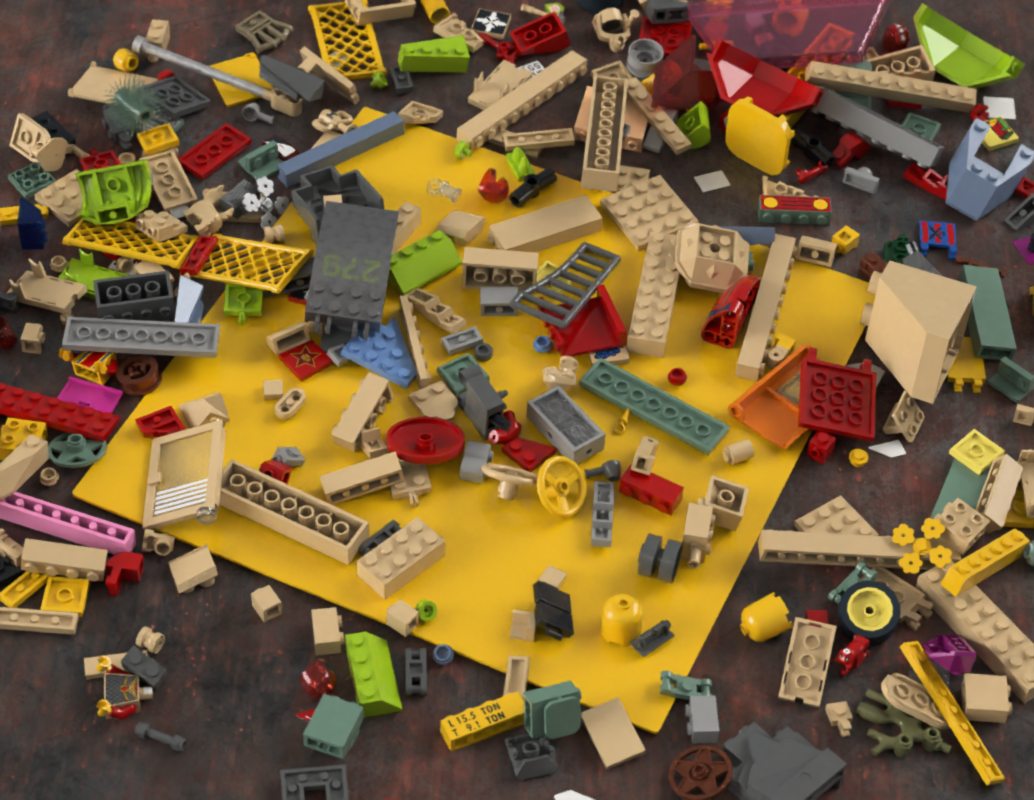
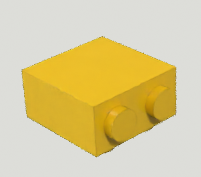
M7 418L6 424L1 427L0 460H5L31 434L46 441L48 437L46 423Z

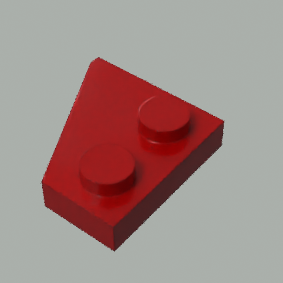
M172 406L135 419L136 425L144 438L161 437L186 430Z
M515 437L502 446V453L524 470L532 472L547 459L555 455L556 448Z

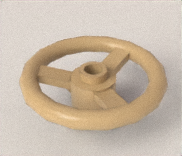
M487 463L481 466V471L485 475L500 480L498 492L501 498L514 500V497L517 496L519 485L537 487L538 475L529 471L500 464Z

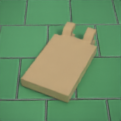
M872 567L870 570L874 569L878 572V577L875 581L889 587L898 598L901 611L899 623L905 620L908 626L916 631L921 625L919 621L922 616L928 619L933 614L931 609L934 607V604L925 600L926 594L887 569Z

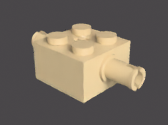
M699 498L697 504L689 503L680 559L688 560L687 566L692 569L699 568L700 562L704 563L705 555H710L716 515H712V506L704 505L705 498Z

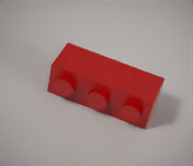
M630 464L620 479L619 492L672 516L682 501L684 487L653 473L646 475L631 470L632 464Z

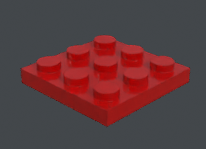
M643 16L639 39H651L658 42L664 51L663 58L687 60L692 23L652 24L648 17Z

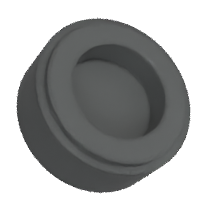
M480 343L475 346L474 357L478 361L485 362L492 358L493 348L489 344Z

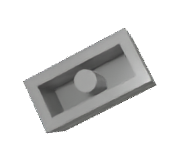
M480 287L481 316H518V310L511 308L509 305L517 295L518 288Z
M716 695L690 696L689 704L685 705V715L690 719V722H687V734L691 735L692 743H718L719 723Z

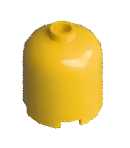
M775 592L743 609L740 629L745 636L748 635L752 640L764 642L791 630L793 623L792 621L788 622L786 614L789 611L780 596L775 598Z
M618 594L609 598L604 605L600 631L607 642L611 643L612 641L620 644V646H628L641 633L642 607L636 598L627 594Z

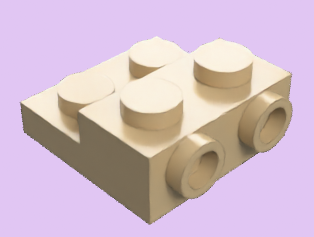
M147 210L136 215V228L158 243L188 232L186 224L166 211L156 214L152 210Z

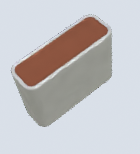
M187 205L168 210V213L184 222L187 221V217H185L182 211L189 208Z

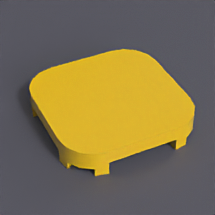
M747 96L745 99H738L730 107L725 139L729 150L738 158L770 175H778L790 163L788 160L791 138L795 136V131L790 129L786 122L788 118L783 114L777 118L752 104L753 98Z

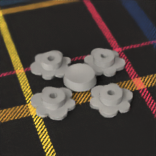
M263 176L256 180L258 192H262V195L265 197L258 200L255 194L245 193L242 204L245 205L247 212H257L259 207L260 211L265 213L260 217L262 229L267 226L272 228L277 222V218L270 213L273 210V206L278 214L282 215L290 205L289 199L285 196L282 198L277 197L273 204L268 196L274 192L272 188L274 183L272 180L267 179L266 176Z

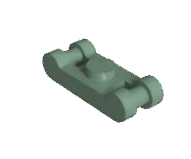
M859 562L855 570L836 589L829 593L828 599L839 605L842 595L850 586L866 580L875 581L878 577V572L874 569L870 570L865 562ZM862 574L866 576L863 580L859 578Z
M662 671L660 673V680L662 681L660 694L685 700H690V696H712L710 693L712 681L710 679H696L676 675L671 671Z

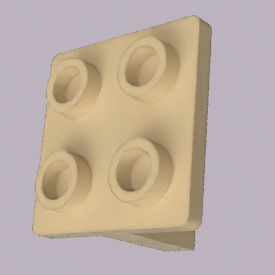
M906 390L903 392L899 402L895 403L883 427V431L885 434L902 433L907 442L912 443L925 417L915 399L910 397Z

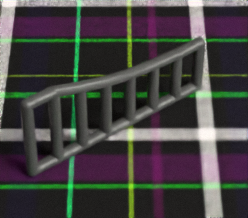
M583 242L557 270L539 282L518 292L509 305L513 309L565 329L596 292L597 286L605 281L621 261V257ZM587 250L589 252L611 260V262L606 263L604 261L584 254V252ZM579 259L604 270L601 273L578 264L576 261ZM571 268L594 277L596 280L594 282L567 272V270ZM563 277L589 289L584 291L556 279ZM549 284L581 298L577 301L544 286ZM537 292L570 305L573 308L570 311L531 294ZM522 299L526 300L530 303H533L535 305H538L540 307L565 316V318L563 320L558 319L556 317H553L551 315L528 307L524 304H521L520 302Z

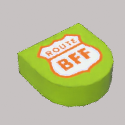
M559 3L546 4L545 11L547 13L555 11L557 16L561 17L564 14V7Z

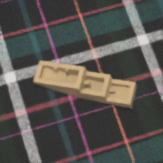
M420 288L406 294L408 301L412 302L413 308L440 328L453 334L467 325L465 318L453 314L452 307L440 303L439 296Z

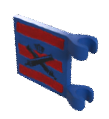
M919 220L921 254L927 256L929 247L949 248L948 258L956 259L955 223Z

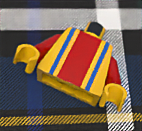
M60 348L59 357L65 361L72 362L76 376L104 385L111 375H116L118 369L117 353L93 351L74 353L71 350Z

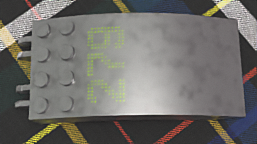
M326 201L305 309V322H315L314 332H318L321 322L327 323L325 325V333L330 334L331 324L353 327L351 337L355 338L358 332L357 328L364 329L363 339H368L369 330H376V332L380 333L399 211Z

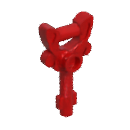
M478 34L484 40V45L488 44L497 49L496 58L498 60L503 59L514 64V60L519 56H527V54L521 55L514 42L508 43L504 41L498 43L487 34Z

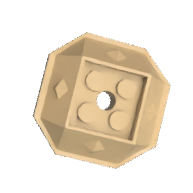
M694 223L678 230L674 265L685 278L689 287L724 293L737 280L748 274L749 243L740 236L738 231L720 228L717 225L710 226Z

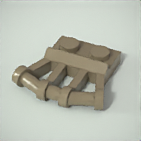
M260 10L235 26L238 33L247 38V41L252 42L257 54H261L262 51L269 49L274 50L278 47V44L285 43L288 35L294 31L291 25L276 21ZM264 32L269 33L270 35H272L273 37H275V39L271 38L270 36H268V35L265 34ZM256 37L264 41L265 44L260 45Z

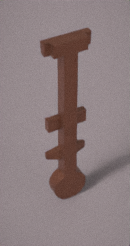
M961 255L955 259V262L959 265L966 264L995 268L984 265L983 261H980V263L974 262L973 258L967 260ZM1003 267V270L998 269L1000 277L1005 276L1006 267Z

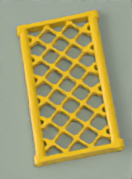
M361 0L364 8H367L369 6L367 0ZM346 2L310 5L308 7L323 61L330 66L334 62L340 63L339 67H331L349 80L372 78V75L377 71L382 72L384 76L387 75L372 23L361 24V26H366V28L363 30L357 29L356 27L359 25L353 18V15L343 13L346 10L350 11ZM329 12H333L336 15L334 17H331L327 14ZM339 16L346 18L344 21L337 20ZM326 18L330 21L328 23H323L319 20ZM348 21H353V22H355V24H354L353 26H350V25H348V24H346V23H347ZM332 23H337V24H339V26L336 27V28H334V27H332V26H330V25H331ZM342 27L349 29L347 32L340 31ZM325 29L332 31L330 34L322 33ZM351 32H356V33H358V35H357L356 37H353V36H351V35H349V34H350ZM337 33L342 35V37L337 39L333 35ZM361 36L369 37L366 41H362L359 38ZM348 38L352 41L350 43H346L342 40ZM328 40L335 42L333 45L325 44ZM356 42L361 44L359 48H356L352 45ZM339 44L345 46L342 50L335 48ZM364 47L372 48L369 52H365L362 49ZM347 49H351L355 52L353 54H348L345 51ZM331 51L338 53L336 56L328 55ZM357 54H362V55H364V57H363L362 59H359V58H357V57H355V56H356ZM342 55L348 57L345 61L338 59ZM367 58L375 59L373 63L365 62ZM350 60H354L358 63L356 65H351L348 62ZM360 65L367 66L365 70L359 69L358 67ZM343 67H348V68H350L351 70L348 71V72H345V71H343V70H341V69H342Z
M81 218L63 238L62 244L179 269L200 236L181 234L172 238L177 240L170 241L167 239L163 243H158L145 233H134L136 231L142 232L136 228V223L123 221L116 224H106L108 226H100Z
M214 233L212 236H217L218 244L213 250H220L210 254L207 259L210 262L204 264L198 275H190V277L268 290L279 294L313 256L314 251L308 248L301 249L222 236V234ZM232 244L231 247L222 249L224 246ZM243 246L247 247L246 249L237 252V250L242 248ZM257 249H262V250H261L260 252H258V253L251 254V252H253V251H255V250H257ZM235 251L233 254L224 256L226 253ZM272 251L276 252V254L266 257ZM249 253L248 256L239 258L240 256ZM286 254H291L290 257L280 259L282 256H285ZM222 255L221 258L212 260L214 257ZM264 256V258L260 260L253 261L255 258ZM237 258L235 261L226 263L230 259ZM277 258L279 259V260L276 261V262L268 263V262L271 261V260H274V259H277ZM252 261L251 263L241 265L243 262ZM294 261L292 264L283 266L284 263ZM225 262V263H224L223 265H221V266L214 267L216 264ZM262 263H266L265 266L256 268L257 265H260V264H262ZM239 265V267L229 270L230 267ZM281 265V267L278 269L270 270L273 267ZM212 267V269L206 272L202 271L205 268ZM254 267L253 270H250V271H248V272H243L245 269ZM227 269V271L221 274H216L218 271ZM269 270L267 273L258 275L259 272ZM242 272L241 274L237 275L236 277H232V276H231V275L234 274V273ZM281 272L284 273V274L281 275V276L273 277L275 274H278V273H281ZM256 274V276L251 278L250 280L246 279V277ZM271 277L266 282H260L264 278Z

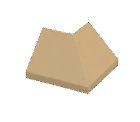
M213 392L179 404V408L190 428L221 419L223 423L230 421L222 394L219 392Z

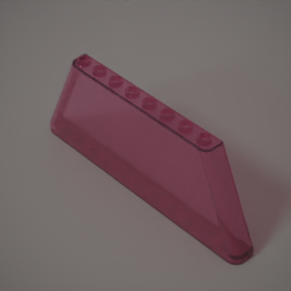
M889 0L697 1L687 6V16L712 53L715 43L721 39L777 68L805 67L811 61L827 64L863 62L888 8Z

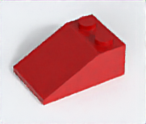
M555 11L509 32L521 55L557 52L571 45L567 31Z

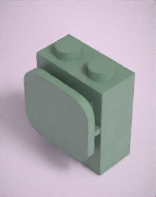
M571 680L523 692L524 728L532 739L543 736L556 739L574 734L579 730L582 716L579 701L581 700V692Z
M323 694L303 733L304 746L344 759L359 734L360 725L364 719L363 707L355 702H347L334 695Z

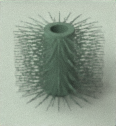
M129 79V83L127 82L129 86L126 88L124 80V87L122 88V85L120 86L121 89L118 87V91L113 95L114 98L112 100L115 102H113V107H110L112 111L110 116L116 115L114 119H119L117 123L118 125L122 124L120 128H125L126 125L128 126L131 123L133 124L132 130L136 131L137 129V132H139L140 123L146 126V123L153 118V113L158 112L152 111V109H155L152 105L153 103H159V101H152L156 97L153 96V91L147 92L149 88H144V82L141 83L143 84L142 86L136 88L134 86L136 81L131 84Z

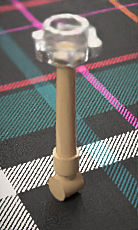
M523 3L520 8L522 11L540 16L549 14ZM563 11L557 13V16L561 23L564 24L566 17L563 15Z

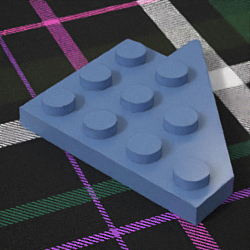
M393 317L386 326L381 324L380 333L376 332V330H369L368 339H363L364 329L360 328L356 338L352 337L342 349L341 355L407 389L416 379L417 372L396 319Z

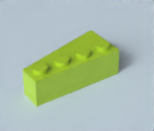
M461 35L401 44L398 64L400 71L466 73L470 56L465 37Z

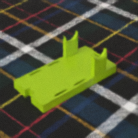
M79 249L80 260L71 258L58 278L85 284L87 292L83 296L96 300L93 280L130 275L94 265L93 253L86 254Z

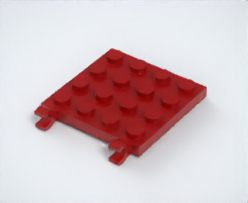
M809 347V353L806 352L805 358L803 357L801 361L798 427L872 442L875 438L876 372H871L872 360L864 359L863 364H860V369L816 360L817 349Z

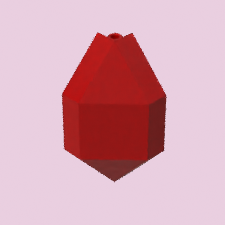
M721 39L715 43L712 54L706 52L720 98L731 104H734L738 99H745L748 96L753 98L752 104L779 118L782 114L787 116L817 107L825 90L772 66Z

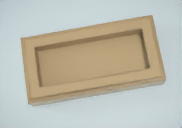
M509 655L504 695L518 691L523 699V692H526L530 657Z

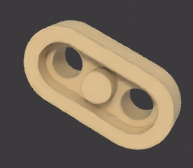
M300 388L290 389L276 403L275 415L282 420L292 418L306 402L304 390Z

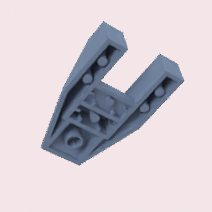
M975 118L949 162L946 204L975 221L984 217L1012 196L1034 159V151L1021 144L1005 172L1002 173L974 157L991 128L990 125L978 118Z

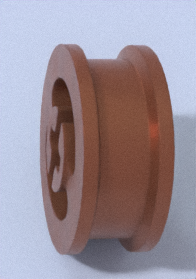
M137 355L128 358L120 364L116 372L121 389L129 396L149 394L162 381V374L158 369L157 361L148 355Z

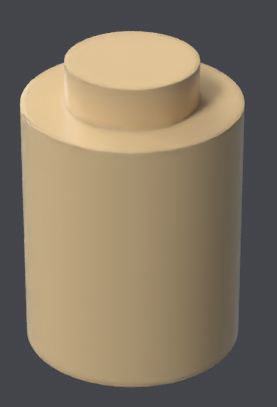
M748 439L728 445L723 451L724 460L731 465L754 457V449Z

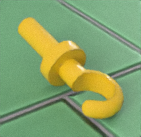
M627 408L623 417L619 418V426L623 430L618 431L614 428L615 433L622 434L625 432L626 428L624 425L628 423L627 418L631 412L630 409Z

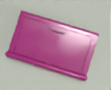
M69 376L68 383L57 398L64 402L76 403L82 407H91L97 411L112 413L124 396V391Z

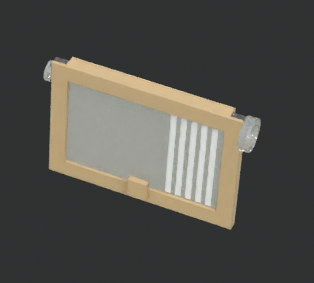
M212 417L207 424L152 440L142 525L144 530L155 529L195 517L197 521L203 524H210L216 521L217 508H219L226 438L225 422L222 419Z

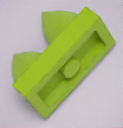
M516 147L512 153L506 154V160L518 182L524 181L527 175H535L534 169L523 150L519 147Z

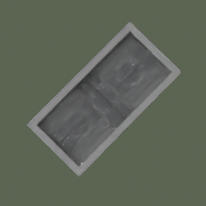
M559 385L527 402L526 417L563 456L573 460L576 464L604 449L606 434Z

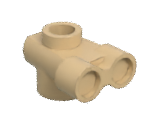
M145 529L142 551L151 552V550H155L158 555H168L170 551L173 552L175 537L169 536L166 533L159 534L155 533L154 530Z

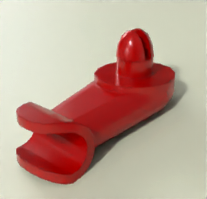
M819 161L817 167L803 172V170L797 169L798 182L805 184L818 175H824L828 165L822 166V161Z

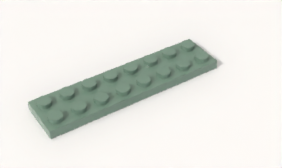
M602 358L579 381V386L625 411L627 408L630 409L631 414L707 455H710L730 429V426Z

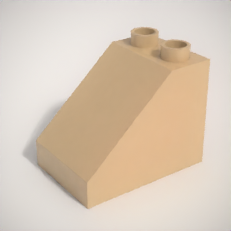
M889 261L883 273L873 272L867 292L876 296L874 304L866 303L860 320V324L868 326L865 341L910 397L933 404L961 348L977 286Z

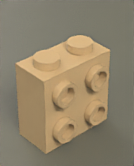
M959 498L953 503L949 502L943 509V513H938L934 517V519H939L940 524L945 527L944 533L940 534V539L962 555L986 532L990 523L989 519Z
M964 673L961 683L962 710L968 720L1006 723L1008 715L1012 713V703L1008 701L1011 686L1007 685V676Z

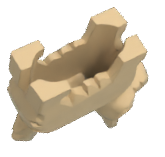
M219 185L217 188L204 189L202 191L204 198L193 204L189 209L182 211L191 226H194L199 236H211L216 231H219L223 222L231 217L234 212V208H230L222 213H218L215 209L220 204L219 199L227 193H222L224 185Z

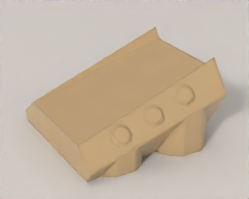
M453 210L438 224L435 232L441 230L445 235L453 238L456 245L463 246L469 244L481 233L486 218Z
M207 544L167 562L179 594L182 592H192L195 586L199 584L202 587L212 586L215 582V577L218 575Z

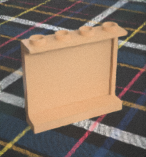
M590 86L586 88L574 126V139L586 142L592 95V87ZM628 96L626 97L624 124L630 125L631 130L625 140L622 141V149L641 152L642 142L649 121Z

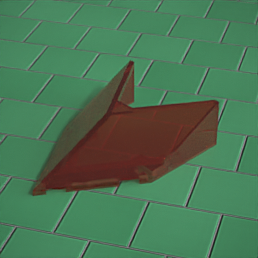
M695 34L690 36L656 66L654 70L655 78L653 80L651 108L665 106V109L689 111L701 101L710 110L725 101L720 98L713 72L702 70L694 63Z

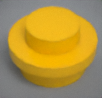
M862 449L852 450L849 453L850 463L855 467L864 466L868 461L867 452Z

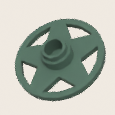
M67 432L54 438L48 445L49 460L55 465L65 468H79L93 464L101 459L107 450L106 440L104 442L92 439L86 440L81 434ZM101 448L100 452L95 456L92 451ZM52 451H55V452H58V453H61V454H60L59 457L56 459V458L53 456ZM78 459V460H80L81 462H72V461Z

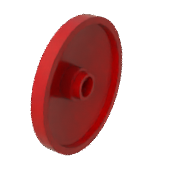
M414 417L394 424L387 432L386 445L390 453L396 451L397 457L403 461L415 464H438L454 459L461 454L465 447V434L459 426L448 420L436 417Z

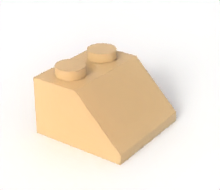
M711 475L704 505L713 507L712 515H716V525L733 531L737 530L743 517L749 487Z

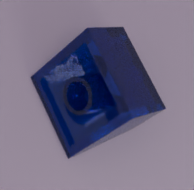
M20 198L17 224L22 250L44 249L45 242H48V232L44 231L46 229V219L42 218L40 209L25 198Z

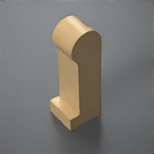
M651 437L642 438L631 470L650 475L659 444L656 439Z

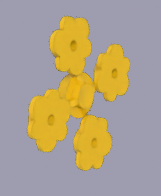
M925 519L924 525L921 527L925 538H918L916 540L913 536L914 530L908 528L906 524H901L899 528L893 529L892 541L895 544L900 543V546L905 547L907 544L913 543V550L915 552L911 554L905 553L903 558L899 560V566L903 568L904 573L917 574L919 567L923 564L919 560V555L923 556L928 552L931 557L930 563L935 564L937 568H943L945 564L951 563L952 551L949 548L944 549L942 545H939L937 548L931 549L929 542L933 537L939 539L940 534L945 531V527L940 524L939 519Z

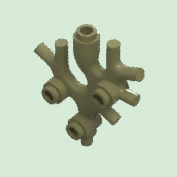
M871 689L867 690L866 697L886 705L887 709L881 710L868 702H860L856 711L859 717L876 724L896 723L901 728V733L892 737L872 728L869 729L867 736L879 741V744L870 750L874 757L887 749H893L897 757L906 758L910 755L913 742L915 741L921 742L922 747L926 751H939L940 749L948 754L950 753L952 746L943 742L941 733L937 728L930 727L923 730L921 727L923 721L915 717H909L907 713L894 707L885 698L883 693H878Z

